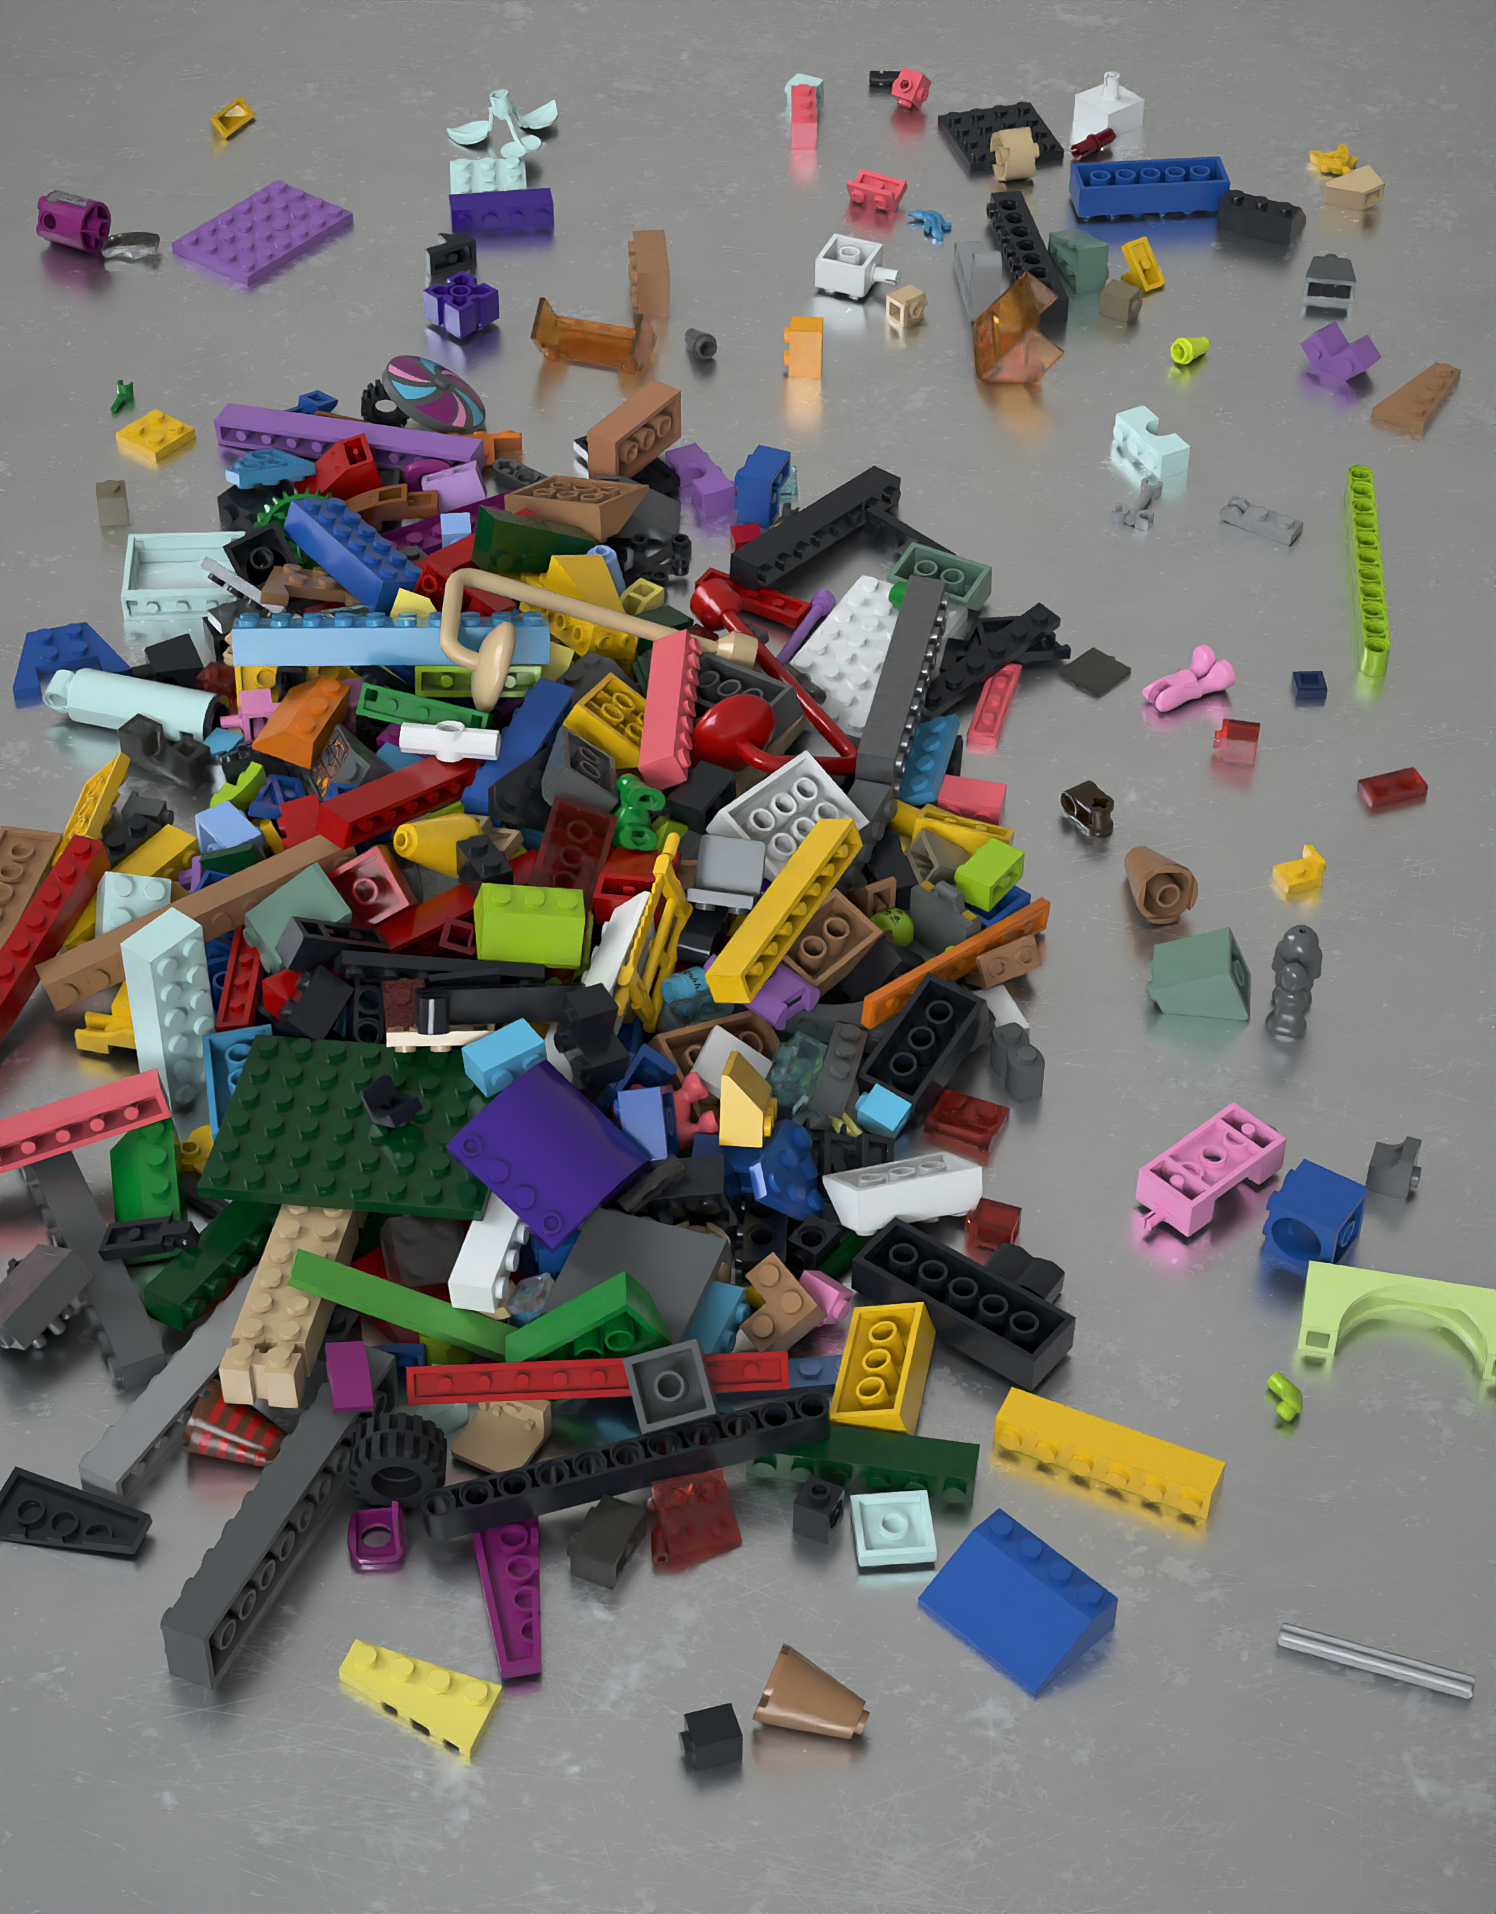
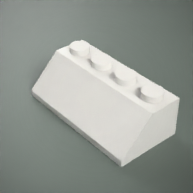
M643 891L614 909L610 921L604 923L601 943L599 946L594 947L591 967L589 971H584L581 983L586 984V987L602 982L614 999L616 991L620 987L617 983L621 967L627 966L630 961L631 949L634 948V939L637 937L638 927L641 926V919L645 914V905L648 904L651 892ZM654 917L637 964L636 971L640 977L650 954L647 949L650 939L654 940L656 935ZM628 999L624 1014L616 1018L613 1029L616 1036L631 1002L630 999Z
M948 1152L823 1175V1184L841 1224L856 1231V1234L861 1236L877 1234V1229L884 1228L894 1217L908 1224L916 1221L933 1223L939 1221L940 1216H966L970 1214V1210L983 1208L982 1166Z

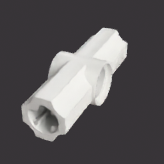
M442 721L436 725L403 722L399 737L401 752L436 755L438 760L444 762H456L463 758L497 760L501 746V735L498 730L465 728V725L458 721Z

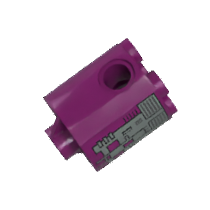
M54 190L47 196H41L38 200L39 214L36 234L39 237H43L46 241L90 253L100 250L106 243L110 233L111 214L103 202L59 190Z

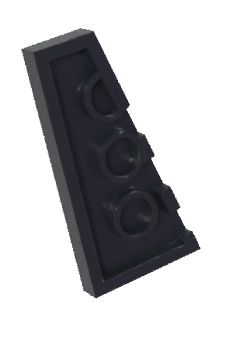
M16 1466L0 1491V1540L135 1554L153 1523L150 1514Z

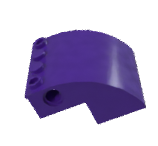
M547 1059L534 1065L512 1082L446 1145L447 1153L473 1178L477 1176L527 1225L526 1229L552 1255L598 1208H604L650 1161L646 1154Z

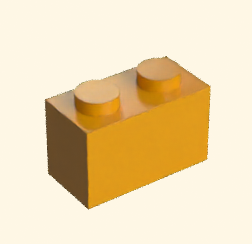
M791 316L790 327H785L784 343H789V350H784V366H789V377L821 378L823 317Z

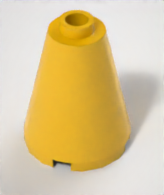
M451 813L399 826L394 834L393 845L396 853L403 858L449 878H460L457 875L456 842L472 836L483 835L480 824L473 816L463 813Z

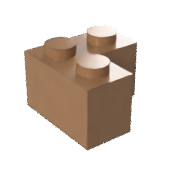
M774 1252L769 1254L745 1275L767 1302L739 1326L759 1352L787 1351L827 1317Z

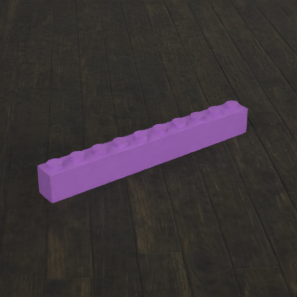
M228 403L214 420L217 441L220 445L254 450L275 448L295 456L320 459L338 441L365 433L377 468L394 470V467H398L400 471L405 472L407 464L424 459L444 460L451 467L477 460L480 471L486 464L483 439L232 403ZM425 472L423 474L430 475L433 474V472Z

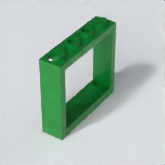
M363 682L356 709V714L402 725L403 722L436 725L442 721H458L463 723L465 728L495 730L498 715Z

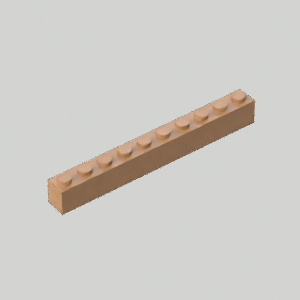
M322 835L315 836L40 963L35 968L56 1012L125 981L120 943L171 907L202 925L204 943L234 930L238 925H245V914L310 865L317 862L324 873L328 874L358 857L354 846L343 850Z

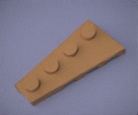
M1435 362L1373 407L1371 417L1423 432L1460 379L1461 369L1454 368L1449 364Z

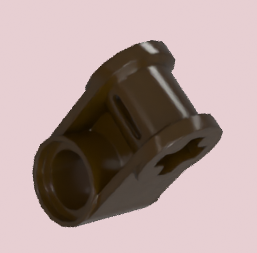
M1087 780L1060 794V803L1064 812L1085 828L1089 834L1105 836L1112 832L1113 821L1111 819V812L1114 809V800L1101 791L1094 782Z

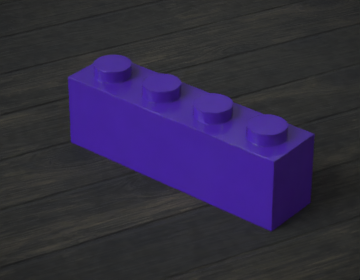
M550 188L449 195L452 233L554 226V204Z

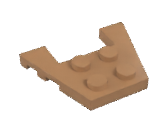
M290 563L284 564V567L274 566L261 590L260 604L288 606L289 597L343 602L350 613L365 615L371 613L370 610L322 567H314L313 570H309Z

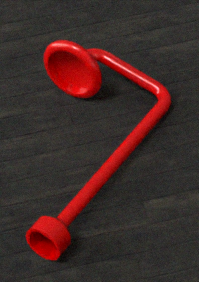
M719 578L711 579L701 584L695 590L690 600V611L705 629L712 632L726 629L729 633L736 631L758 639L739 618L743 608V601L741 596L727 581ZM758 639L755 662L769 677L794 686L804 713L803 715L841 756L812 757L828 775H854L858 747ZM738 694L716 703L698 721L691 737L693 749L690 750L696 766L702 760L735 773L748 766L767 773H774L797 757V755H776L765 752L775 730V716L773 709L766 700L752 694Z

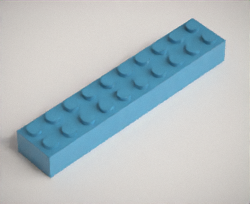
M536 611L523 612V617H511L510 612H493L492 617H479L478 612L461 613L458 641L465 648L478 652L488 633L497 625L506 621L511 622L516 630L511 664H550V627L548 616H542L541 612ZM341 612L336 613L335 618H323L322 613H305L304 618H291L290 613H274L272 618H260L258 613L240 614L241 618H235L232 627L233 666L456 665L446 657L440 648L439 632L442 612H431L429 617H417V613L401 612L398 613V617H385V613L382 612L367 613V617H354V613Z

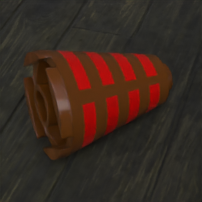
M217 1379L212 1380L206 1387L207 1390L212 1392L208 1399L202 1396L199 1398L189 1418L182 1438L187 1442L181 1444L182 1449L259 1467H265L269 1462L272 1463L280 1451L283 1439L290 1434L253 1405L224 1403L221 1381Z

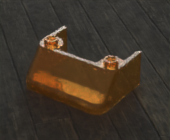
M1027 271L977 318L973 325L976 376L985 384H1032L1033 382H1038L1044 373L1064 355V350L1039 332V315L1058 298V295Z
M540 297L530 339L538 350L544 354L543 357L551 361H559V358L620 368L624 373L636 374V371H641L654 350L657 335L644 314L638 313L635 328L558 316L546 298Z

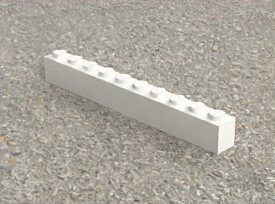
M551 1024L544 1040L547 1060L579 1091L586 1089L581 1080L573 1075L571 1066L563 1053L557 1051L553 1040L557 1024ZM493 1192L491 1193L483 1221H472L449 1278L448 1286L452 1307L495 1313L500 1299H505L509 1288L508 1278L511 1271L515 1272L517 1270L521 1244L525 1245L528 1241L529 1231L526 1229L527 1225Z

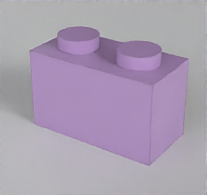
M477 460L422 477L421 486L423 491H438L439 514L487 499V489Z

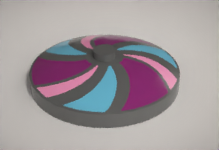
M402 355L391 359L383 371L382 383L390 399L406 415L421 425L442 434L454 432L460 435H470L477 432L483 424L486 412L480 397L461 377L444 366L425 358Z

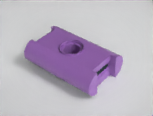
M715 954L705 963L703 969L706 972L718 957ZM779 962L751 1003L741 1004L776 1029L783 1030L786 1028V1020L803 1009L810 1012L816 1006L820 998V990Z

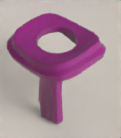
M424 459L407 464L405 467V483L408 485V491H423L418 483V478L421 474L425 472H440L452 468L451 465L439 459Z
M392 1501V1506L362 1509L352 1513L347 1532V1544L353 1560L365 1565H381L395 1562L403 1556L407 1542L405 1512L397 1501ZM371 1527H385L392 1533L390 1541L380 1547H370L362 1541V1535Z

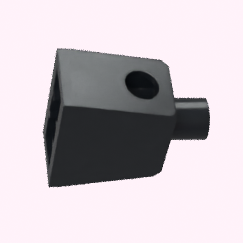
M189 633L146 647L144 650L146 664L130 668L131 675L134 678L200 691L207 690L204 665Z

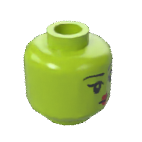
M889 908L875 913L869 918L880 930L892 931L893 942L903 947H907L912 942L914 923L911 917L903 910Z

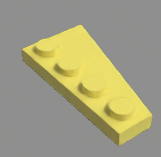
M355 1639L338 1669L340 1680L379 1704L387 1703L395 1708L397 1714L409 1722L414 1720L429 1729L430 1735L441 1742L447 1740L459 1747V1753L469 1759L472 1758L503 1697V1686L358 1639Z

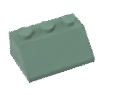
M915 542L910 544L886 577V582L892 584L908 582L910 575L945 580L944 593H949V602L977 611L986 602L992 589L991 566Z

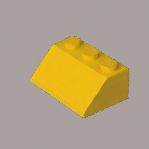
M731 1051L721 1075L719 1145L762 1148L765 1137H771L772 1128H774V1122L777 1119L778 1098H772V1086L740 1052Z

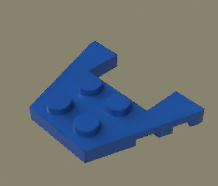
M87 622L71 623L66 626L50 629H39L26 634L12 688L14 700L42 696L38 676L55 674L58 670L71 671L99 665L101 671L132 677L131 669Z

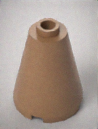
M1146 846L1135 847L1127 853L1124 859V867L1137 909L1142 916L1151 923L1164 925L1179 920L1181 918L1179 915L1186 909L1190 911L1198 896V883L1189 869Z
M783 1643L752 1719L763 1724L851 1739L853 1732L859 1735L862 1734L870 1712L863 1709L865 1700L793 1647Z

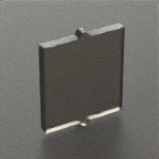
M1093 647L1060 669L1059 675L1075 683L1076 687H1082L1098 696L1129 675L1131 668L1117 661L1114 656H1108Z

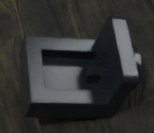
M382 1075L359 1092L372 1122L376 1124L400 1128L410 1123L413 1119L412 1116L423 1109L417 1096L398 1092L389 1075Z

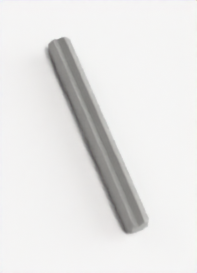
M1283 1623L1279 1630L1277 1642L1280 1646L1461 1698L1470 1699L1473 1695L1476 1678L1472 1675L1289 1623Z

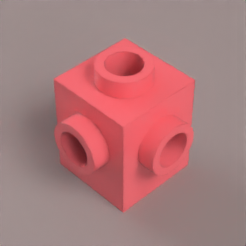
M902 67L898 78L892 85L891 95L898 101L897 104L903 108L910 109L912 106L920 109L922 103L928 97L931 81L923 73Z

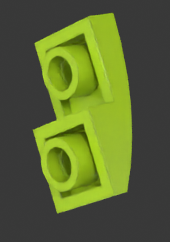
M251 762L247 770L239 775L236 786L225 782L221 790L213 795L210 808L228 800L237 810L245 811L251 805V802L255 801L260 788L264 786L267 779L263 765Z

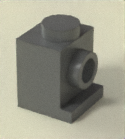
M136 791L131 792L121 810L123 823L135 813L160 824L161 829L167 824L173 825L174 812L167 810L165 800L140 797Z

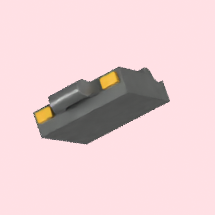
M924 880L911 888L909 916L914 923L913 938L937 956L945 952L947 947L956 946L979 933L981 930V919L965 908L964 895L944 880L938 882L936 886L928 880Z

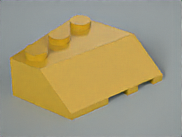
M610 672L575 704L563 725L615 758L616 769L638 767L646 699Z

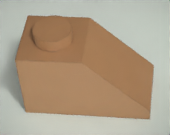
M892 876L848 891L847 899L868 918L875 913L895 908L896 879Z

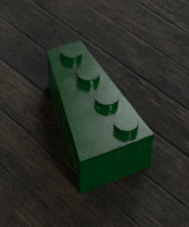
M479 505L471 560L481 570L493 574L548 571L552 555H586L590 549L596 546V541L581 527L550 520L548 522L542 521L536 517L528 515L524 517L515 515L510 511H497L487 506Z

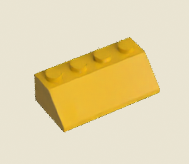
M924 1302L854 1307L830 1407L831 1425L915 1435L936 1330Z

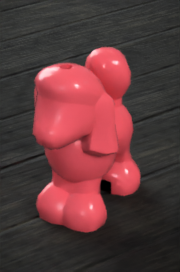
M691 1072L684 1077L682 1087L677 1091H673L680 1151L693 1145L694 1134L719 1135L720 1119L717 1114H714L713 1110L703 1113L699 1117L698 1123H690V1105L709 1096L702 1077L698 1072ZM632 1084L629 1089L644 1088V1086ZM613 1103L611 1105L613 1120L622 1129L621 1120H616Z

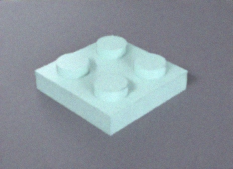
M927 1490L850 1495V1508L859 1567L936 1561L937 1548Z

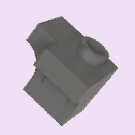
M1407 1136L1402 1143L1396 1145L1376 1142L1365 1185L1369 1188L1368 1191L1406 1200L1410 1186L1415 1188L1418 1186L1422 1167H1418L1417 1162L1422 1140Z

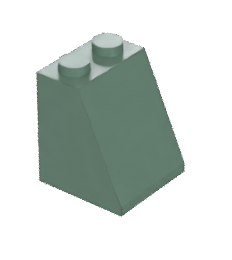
M317 862L307 867L245 914L243 936L251 948L255 947L260 954V961L268 973L276 974L287 969L276 952L275 947L291 916L351 924L352 911Z
M1230 927L1154 945L1153 959L1149 961L1152 981L1148 983V990L1152 1001L1158 1002L1162 1013L1233 1020L1250 1019L1251 973Z

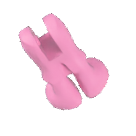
M1202 644L1192 652V665L1183 670L1178 669L1173 674L1154 680L1143 689L1142 694L1147 701L1155 703L1156 708L1160 712H1166L1188 700L1199 699L1204 694L1223 691L1235 684V673L1228 661L1223 659L1216 662L1213 650L1208 645Z

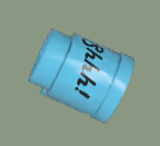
M694 966L665 979L661 985V993L664 998L661 1012L707 998L711 991L706 984L705 969Z

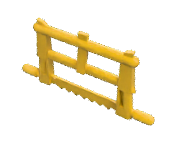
M675 832L667 836L662 854L656 859L653 870L656 880L652 885V893L649 894L648 904L645 905V914L642 916L641 926L638 927L637 937L634 939V948L631 949L630 961L627 966H622L619 972L617 983L620 987L614 997V1001L619 1006L617 1017H621L624 1014L628 999H630L631 1007L643 1022V1030L647 1033H655L659 1014L664 1003L661 985L665 979L674 974L677 962L678 940L681 931L693 912V906L686 901L687 898L681 882L677 879L671 863L675 858L680 843V836ZM662 891L667 902L654 940L650 939L647 948L650 954L642 978H640L636 971L637 964ZM675 915L676 922L665 952L663 949ZM659 964L661 968L650 999L649 992Z

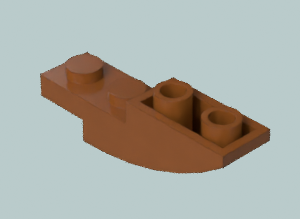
M407 483L373 489L345 501L346 505L353 512L360 514L361 519L368 525L376 528V531H383V521H400L413 518L427 519L439 515L438 491L409 492Z

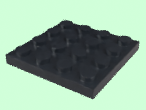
M1018 102L1007 106L996 105L993 108H975L966 112H949L945 115H938V126L970 173L992 170V164H997L995 152H990L991 137L993 133L1005 129L1030 127L1033 143H1037L1039 146V157L1035 158V163L1064 158V149L1030 102Z

